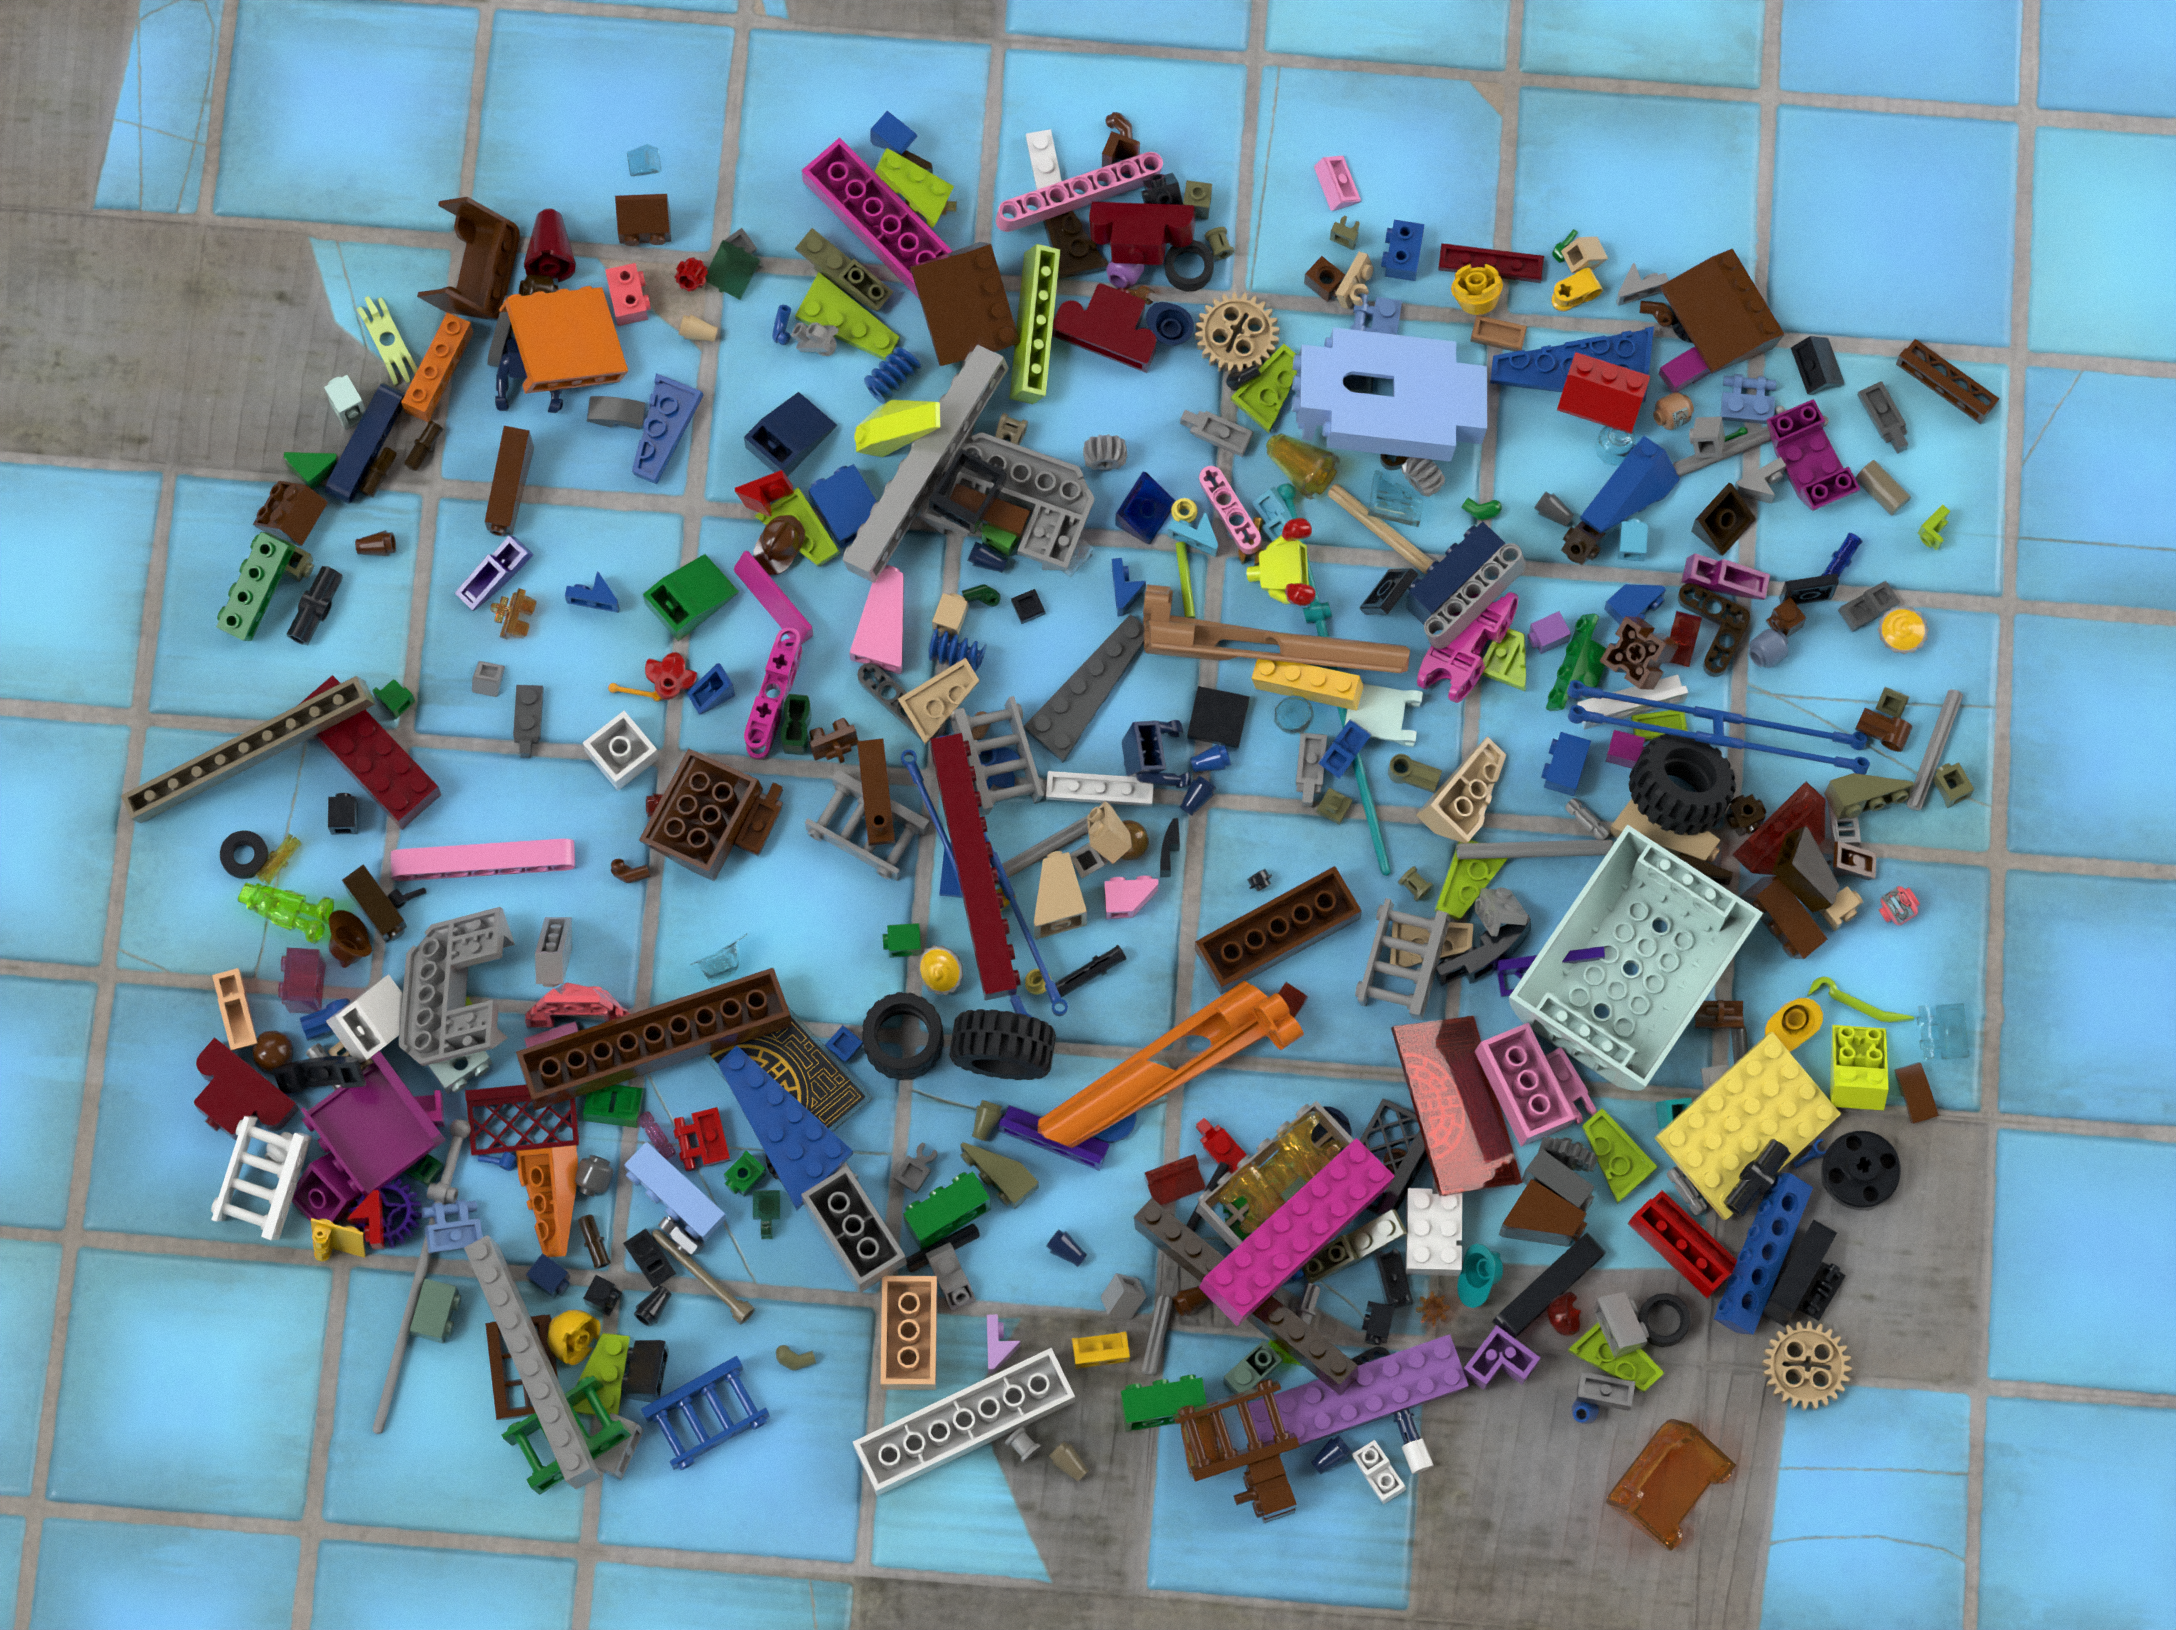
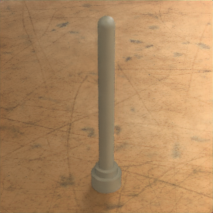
M653 1230V1239L730 1307V1312L733 1314L732 1318L740 1325L750 1318L755 1311V1308L747 1301L743 1302L742 1300L738 1301L691 1257L678 1250L675 1243L661 1230Z

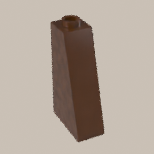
M505 425L503 427L485 517L486 528L491 534L497 536L513 535L534 451L530 430Z

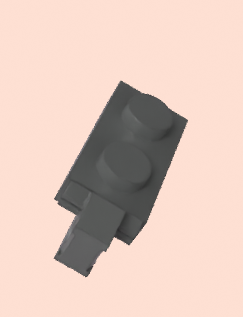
M1880 381L1859 391L1857 395L1885 443L1891 441L1897 454L1907 450L1908 442L1904 437L1907 434L1906 423L1883 382Z
M516 685L513 737L514 743H520L519 754H521V758H531L532 744H538L539 739H541L543 686Z

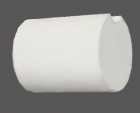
M1423 1439L1415 1440L1402 1446L1412 1474L1423 1472L1434 1466Z

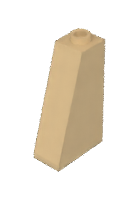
M1632 799L1610 828V834L1619 837L1625 827L1629 825L1678 858L1681 853L1712 863L1720 852L1717 848L1720 839L1709 831L1699 832L1696 835H1688L1687 833L1678 835L1674 834L1672 830L1664 831L1660 829V825L1656 823L1653 825L1649 822L1648 817L1638 811V804H1634Z

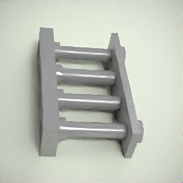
M1014 696L1008 698L1004 705V710L970 717V715H966L964 708L953 710L949 717L954 734L962 733L963 741H969L971 756H968L967 759L969 766L974 765L977 781L973 782L974 791H979L982 807H978L980 816L988 815L997 801L1031 794L1035 804L1040 802L1044 796L1043 793H1045V784L1043 779L1038 777L1021 721L1023 719V711L1019 703L1016 704ZM1009 719L1013 734L980 742L973 740L971 733L973 727ZM1016 744L1020 759L986 767L984 764L981 765L978 756L980 752ZM1024 769L1027 784L997 791L988 790L986 783L988 777Z
M837 769L832 777L836 792L817 823L807 818L805 821L807 834L817 841L824 839L877 869L876 872L883 878L890 880L892 877L898 881L900 869L896 868L895 865L914 835L918 833L923 836L926 835L930 828L929 820L890 799L893 822L896 820L903 824L905 830L887 860L883 861L872 854L877 845L868 846L867 840L864 847L860 848L849 842L865 815L862 783ZM851 795L858 799L857 802L859 804L839 836L826 829L844 797Z
M1385 898L1384 905L1380 904L1377 911L1376 920H1379L1363 981L1358 982L1355 996L1358 997V1002L1361 1006H1367L1369 997L1407 1006L1412 1018L1423 1020L1436 974V966L1439 963L1451 918L1448 913L1438 910L1436 916L1431 917V919L1394 911L1392 900ZM1394 921L1427 929L1428 933H1431L1428 943L1418 944L1386 936L1389 922ZM1383 946L1421 955V958L1424 959L1422 967L1413 970L1380 962L1379 959ZM1380 972L1413 980L1414 984H1417L1414 994L1408 996L1372 987L1375 973Z

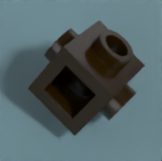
M1581 521L1575 528L1571 527L1562 539L1565 541V544L1561 551L1572 562L1583 565L1589 559L1593 561L1602 549L1599 547V544L1606 533L1600 534Z
M1753 794L1747 797L1740 795L1730 802L1731 805H1729L1726 820L1732 830L1735 829L1739 837L1745 833L1750 835L1762 828L1766 817V809L1760 799L1756 800ZM1747 809L1749 815L1745 814L1743 811Z

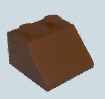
M667 194L615 196L617 231L620 244H625L626 246H637L640 243L663 245L665 242H671V212Z

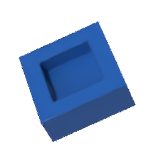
M842 1025L825 1044V1047L846 1064L862 1047L863 1042Z

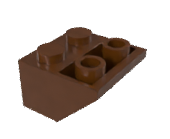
M278 481L272 487L270 496L264 506L258 510L257 518L253 525L293 545L302 546L328 501L307 485Z

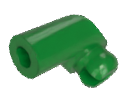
M1468 497L1461 508L1476 519L1484 521L1497 517L1502 510V504L1498 500H1491L1479 505Z

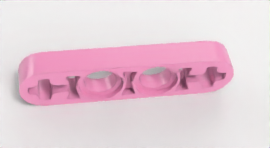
M1207 466L1202 469L1199 474L1201 488L1238 548L1245 554H1254L1259 551L1262 543L1260 533L1221 470L1215 466ZM1207 476L1215 477L1218 487L1216 490H1214L1212 482L1207 481ZM1222 494H1227L1231 497V501L1227 505H1220L1217 502V498ZM1234 515H1240L1244 518V522L1239 526L1232 525L1229 520ZM1246 530L1248 537L1254 539L1253 545L1245 543V537L1242 532Z

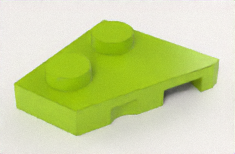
M1508 628L1500 644L1492 640L1483 658L1486 668L1481 675L1525 692V635Z

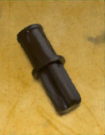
M429 421L419 439L414 440L415 445L404 461L406 467L417 471L427 454L433 451L432 446L443 431L439 424Z
M385 447L374 467H369L370 472L359 488L361 493L374 498L383 480L388 478L386 473L397 456L394 450Z
M592 1214L582 1216L578 1222L585 1239L584 1247H588L594 1269L606 1267L611 1262L603 1244L605 1239L600 1236L594 1216Z

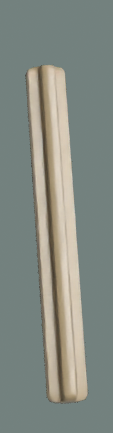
M1339 484L1332 486L1328 492V496L1421 572L1427 574V569L1434 561Z

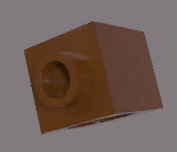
M1321 256L1305 273L1304 284L1328 302L1333 296L1337 298L1335 293L1342 283L1345 274ZM1323 277H1329L1333 280V282L1330 284H1324L1320 281V279Z

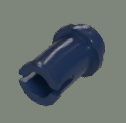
M1409 1409L1393 1414L1395 1417L1393 1422L1398 1425L1404 1445L1421 1439L1412 1419L1414 1414L1410 1413Z

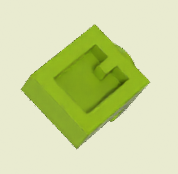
M1943 504L1921 525L1917 533L1920 535V540L1929 548L1933 547L1935 550H1938L1944 541L1938 533L1948 524L1946 518L1950 513V510Z

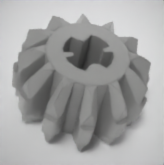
M1099 434L1098 437H1090L1089 440L1084 442L1083 447L1085 465L1093 470L1099 469L1101 471L1121 468V466L1126 464L1127 458L1125 440L1117 435L1110 436L1109 434L1103 436Z
M1409 457L1402 465V473L1405 475V479L1423 496L1430 497L1432 494L1437 493L1444 484L1445 477L1442 471L1431 459Z

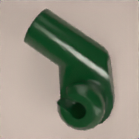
M986 584L962 590L965 601L971 602L978 599L991 607L997 606L1000 603V594Z

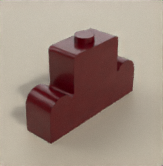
M1092 201L1089 213L1091 240L1101 245L1111 244L1113 263L1161 265L1164 261L1167 243L1174 247H1185L1192 243L1196 226L1195 205Z
M1099 283L1086 310H1083L1082 305L1077 301H1065L1059 307L1053 320L1052 337L1145 373L1148 372L1156 352L1155 334L1146 328L1138 329L1145 314V300L1133 296L1130 291L1119 287L1115 289Z
M215 1037L199 1054L196 1061L197 1069L202 1077L210 1081V1083L194 1100V1105L199 1112L207 1117L205 1122L216 1132L221 1129L232 1139L237 1140L236 1129L240 1120L244 1119V1116L257 1117L265 1129L278 1131L285 1127L298 1112L299 1108L293 1100Z

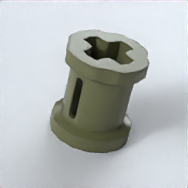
M1225 227L1211 229L1204 235L1212 248L1213 260L1226 259L1234 253V248L1229 245L1226 237L1227 229Z
M1413 866L1399 879L1398 884L1400 886L1404 885L1414 895V900L1418 902L1432 889L1433 884L1431 882L1427 883L1417 873L1418 869Z

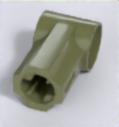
M1397 754L1392 757L1388 769L1389 778L1393 782L1398 784L1406 783L1435 793L1442 770L1414 761L1406 754ZM1402 764L1406 766L1408 771L1402 774L1394 770V766Z

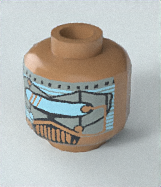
M1673 392L1656 401L1653 417L1659 426L1662 425L1667 430H1674L1691 420L1694 407L1688 396L1682 395L1679 392Z

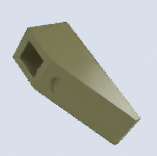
M1852 773L1830 780L1824 795L1838 820L1846 817L1851 819L1859 816L1862 812L1869 810L1878 811L1891 803H1903L1909 798L1914 783L1913 781Z
M964 1142L960 1144L961 1151L963 1152L960 1155L968 1166L972 1167L975 1165L981 1172L978 1176L988 1187L993 1185L998 1190L996 1195L1005 1206L1010 1204L1016 1209L1039 1189V1182L1020 1162Z

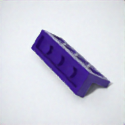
M1604 946L1571 950L1562 962L1574 964L1605 959ZM1537 955L1497 961L1496 971L1501 997L1510 996L1514 989H1505L1503 976L1514 974L1522 979L1521 973L1527 972Z
M1009 1105L1004 1118H1001L999 1123V1132L1100 1171L1110 1144L1091 1137L1074 1148L1064 1146L1046 1139L1038 1133V1120L1041 1117Z

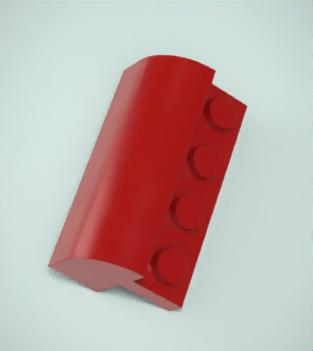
M1663 1190L1653 1199L1650 1198L1628 1222V1225L1706 1299H1709L1732 1275L1737 1260Z

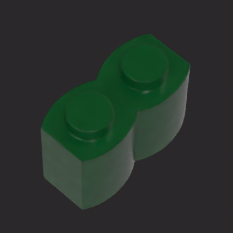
M789 694L784 703L785 721L781 728L782 747L785 754L804 755L809 743L807 728L810 725L812 716L810 701L807 695Z

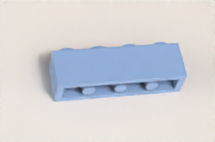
M648 1142L624 1164L628 1172L625 1176L635 1186L641 1184L647 1189L645 1194L652 1202L657 1204L660 1201L667 1208L664 1212L675 1222L680 1220L685 1224L686 1228L684 1230L694 1240H697L699 1237L705 1242L726 1220L725 1213Z

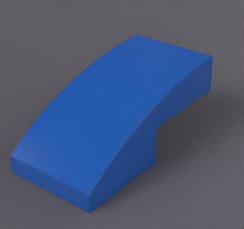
M1349 719L1318 764L1340 779L1370 738L1371 733L1352 719Z

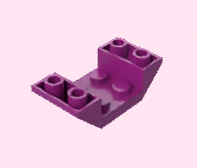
M1814 399L1766 420L1774 451L1777 457H1781L1786 464L1784 471L1798 498L1812 511L1860 491V487L1850 468H1843L1823 430L1825 419Z

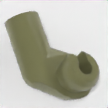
M781 1345L776 1349L777 1361L790 1370L796 1371L816 1364L813 1351L798 1355L789 1350L787 1345Z

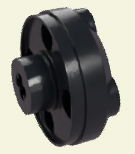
M1853 1131L1837 1138L1827 1149L1821 1164L1823 1187L1836 1202L1854 1210L1869 1211L1885 1203L1895 1192L1901 1176L1900 1160L1894 1147L1884 1137L1870 1131ZM1855 1140L1859 1145V1149L1855 1151L1850 1150L1846 1146V1141ZM1889 1158L1893 1163V1167L1890 1169L1884 1168L1880 1163V1159ZM1838 1173L1842 1178V1182L1837 1184L1831 1182L1828 1174ZM1867 1190L1872 1191L1876 1196V1200L1872 1202L1867 1201L1863 1197V1192Z

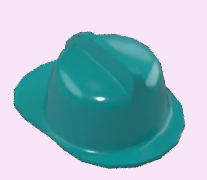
M1478 1243L1471 1245L1467 1249L1457 1284L1458 1296L1465 1306L1470 1308L1481 1306L1487 1300L1492 1286L1502 1279L1503 1264L1499 1252L1490 1251L1485 1245Z

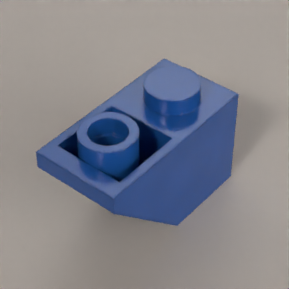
M1625 584L1606 601L1604 610L1619 625H1621L1625 616L1640 617L1645 620V614L1650 609L1655 611L1665 601L1663 597L1666 588L1663 585Z

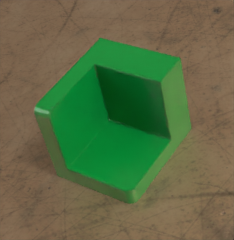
M394 679L383 689L379 690L375 687L372 690L374 697L395 719L416 702L413 694Z

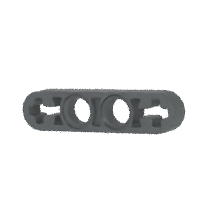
M874 663L863 664L857 674L859 684L921 739L909 717H905L900 713L902 705L898 698L907 694V692ZM865 672H875L874 678L877 682L880 683L876 690H874V688H876V683L874 681H872L871 679H868L867 681L864 680ZM886 687H892L896 691V696L890 700L884 699L881 696L882 690ZM939 730L936 732V734H935L931 739L937 737V735H938V733H939Z

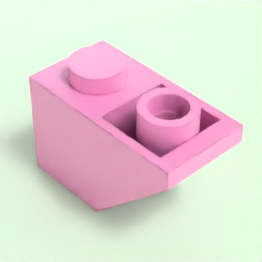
M1139 876L1136 880L1113 877L1110 878V881H1105L1106 919L1133 918L1158 891V879H1152V876Z

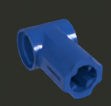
M344 998L333 1001L325 1009L300 1017L307 1040L309 1041L333 1032L326 1020L348 1005L350 1000Z

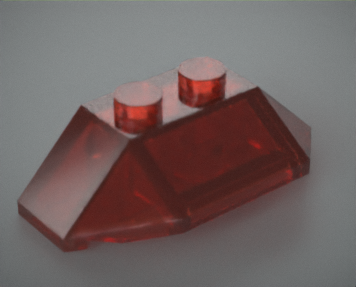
M1806 781L1732 855L1753 874L1774 875L1772 870L1787 833L1806 826L1818 846L1825 840V798Z

